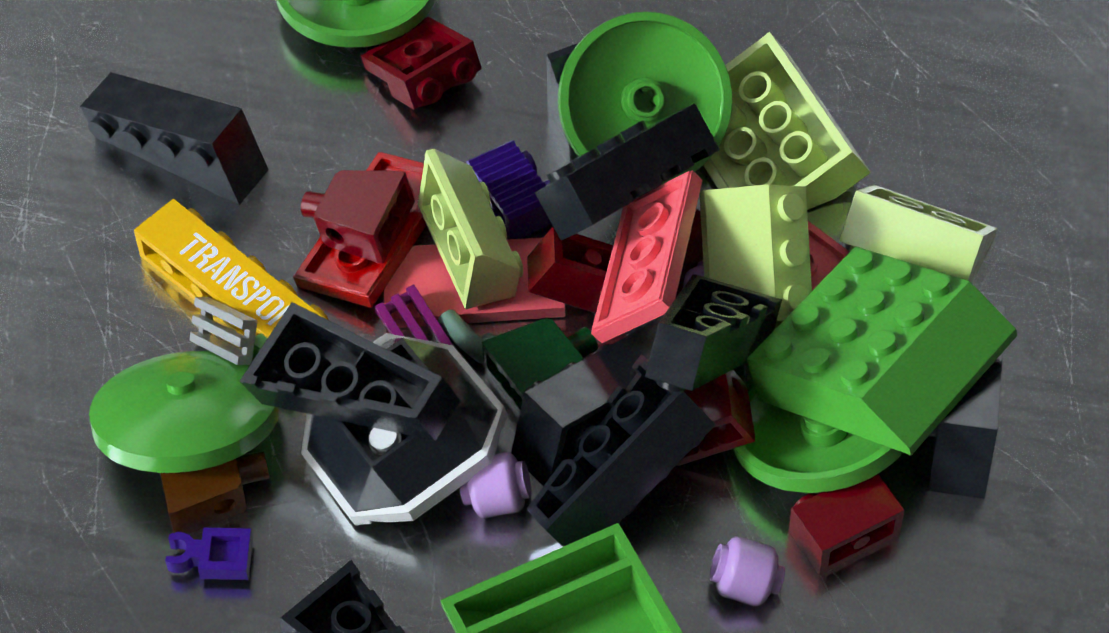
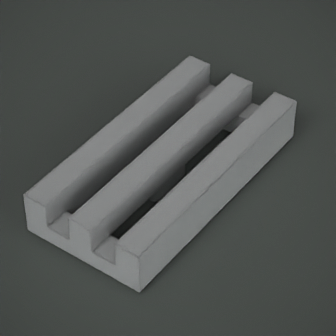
M195 297L194 306L201 309V314H193L192 324L198 326L199 329L198 332H190L189 341L236 365H250L253 358L257 320L210 297ZM213 315L240 329H245L244 336L228 326H223L213 321Z

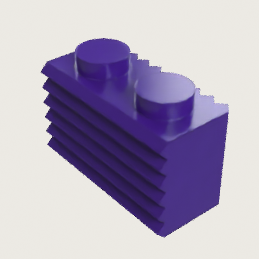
M514 140L466 161L468 165L472 166L478 181L486 184L490 194V206L495 217L500 216L502 218L508 240L523 239L525 235L530 236L532 232H538L540 228L545 229L548 224L552 225L535 194L536 191L551 182L549 180L542 181L541 177L537 174V166L532 155L527 150L521 152Z

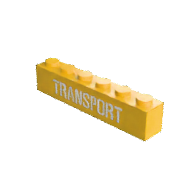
M174 198L134 229L139 253L144 260L194 300L195 297H210L256 319L257 328L255 336L262 333L268 338L291 302L329 320L320 307L315 304L309 306L299 298L294 288L283 279L276 280L266 271L264 265L255 256L249 255L247 257L236 248L234 242L227 234L222 231L215 232L206 224L203 217L195 209H186ZM216 317L226 326L236 330L237 333L244 336L245 329H240Z

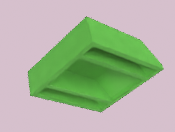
M855 246L747 358L758 400L912 455L1018 335L1016 328L970 281Z
M619 523L440 600L441 606L455 633H683Z

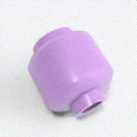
M508 452L495 454L490 465L483 468L459 488L463 504L465 506L472 504L474 511L481 518L519 512L524 506L525 499L531 498L532 495L530 476L525 461L518 462L516 457Z
M735 536L726 545H718L712 560L709 577L710 581L716 582L717 592L724 598L759 606L768 599L770 593L777 595L780 592L785 577V567L778 565V554L774 547Z

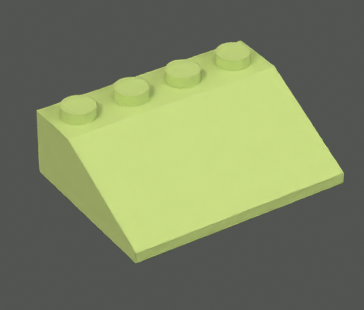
M770 32L725 65L732 88L731 117L725 136L719 145L720 150L714 153L703 165L718 189L766 184L806 187L807 210L836 199L871 173L791 56Z

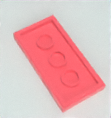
M693 170L658 186L623 207L591 332L601 343L664 315L674 302L703 181Z
M543 237L507 240L511 251L518 252L523 264V276L519 277L515 297L465 309L436 244L412 246L384 289V304L391 301L390 297L397 293L402 295L407 292L406 288L414 284L437 321L441 314L447 310L456 311L466 323L565 317V303L528 292L527 256ZM413 303L407 304L406 306L420 327L427 326ZM398 311L391 314L399 328L407 327Z

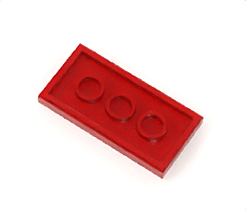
M378 152L366 169L368 171H404L415 200L384 263H376L328 247L323 243L320 236L293 276L296 286L372 308L427 225L418 207L424 163Z

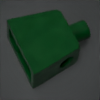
M548 318L538 320L482 342L484 369L519 414L522 406V396L530 385L537 381L543 382L560 373L566 365L572 362L578 363L598 350V343L587 327H583L565 336L557 324Z

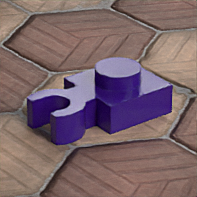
M203 527L202 540L193 539L190 535L183 532L169 534L170 548L175 550L183 549L185 552L180 556H166L165 562L168 571L184 573L193 567H198L200 579L249 580L253 545L251 528Z

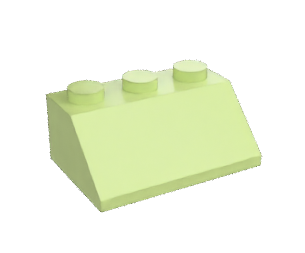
M426 150L418 207L464 308L469 309L515 297L519 277L523 276V264L518 252L511 251L506 240V227L500 216L495 217L490 206V194L486 184L478 181L472 166L439 150Z
M766 184L700 191L704 277L782 299L775 325L776 329L812 292L806 187Z
M871 185L856 190L839 241L851 245L849 251L855 246L965 279L972 283L995 237L997 228L877 185Z

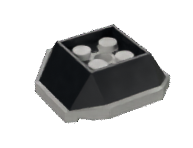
M385 333L373 342L443 377L460 398L459 405L436 441L306 414L301 454L354 525L372 524V521H414L468 482L483 468L491 464L498 446L501 429L504 428L508 414L503 404L453 345Z

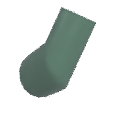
M447 310L442 313L438 322L448 338L476 362L483 363L482 342L496 335L486 333L480 337L456 311Z

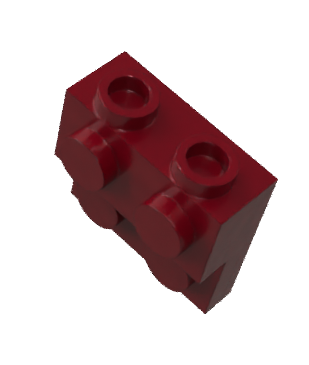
M429 16L404 35L382 43L361 55L365 70L387 82L392 97L414 110L418 107L437 102L441 98L442 93L451 87L472 81L476 73L482 69L473 40Z

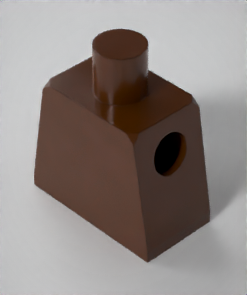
M264 451L241 456L224 464L202 470L161 473L173 532L189 534L243 513L247 509L242 485L270 479Z

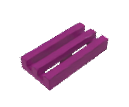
M414 284L406 288L407 292L402 295L397 293L390 297L391 301L384 304L381 302L375 306L376 313L389 334L404 336L391 316L393 312L398 311L414 338L429 341L406 306L412 302L436 341L453 345Z

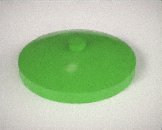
M276 0L280 13L291 27L307 38L326 45L356 48L382 44L404 35L416 27L428 15L436 0Z
M635 12L621 15L602 23L590 31L571 52L562 71L558 88L560 122L569 144L578 156L594 148L597 149L596 146L642 120L649 127L693 103L699 109L719 147L727 131L732 111V88L729 74L715 46L702 32L691 24L674 16L656 12ZM711 156L694 163V166L664 181L663 184L688 171L693 170L695 172L702 165H704L710 159Z
M186 351L154 357L116 374L96 393L90 406L89 416L94 441L103 454L111 460L141 471L180 473L214 467L246 454L271 433L278 420L279 407L261 404L240 382L250 365H236L210 351Z
M751 378L746 383L755 430V442L733 449L742 467L757 480L769 486L799 493L835 491L872 478L889 467L903 453L758 400L753 379Z

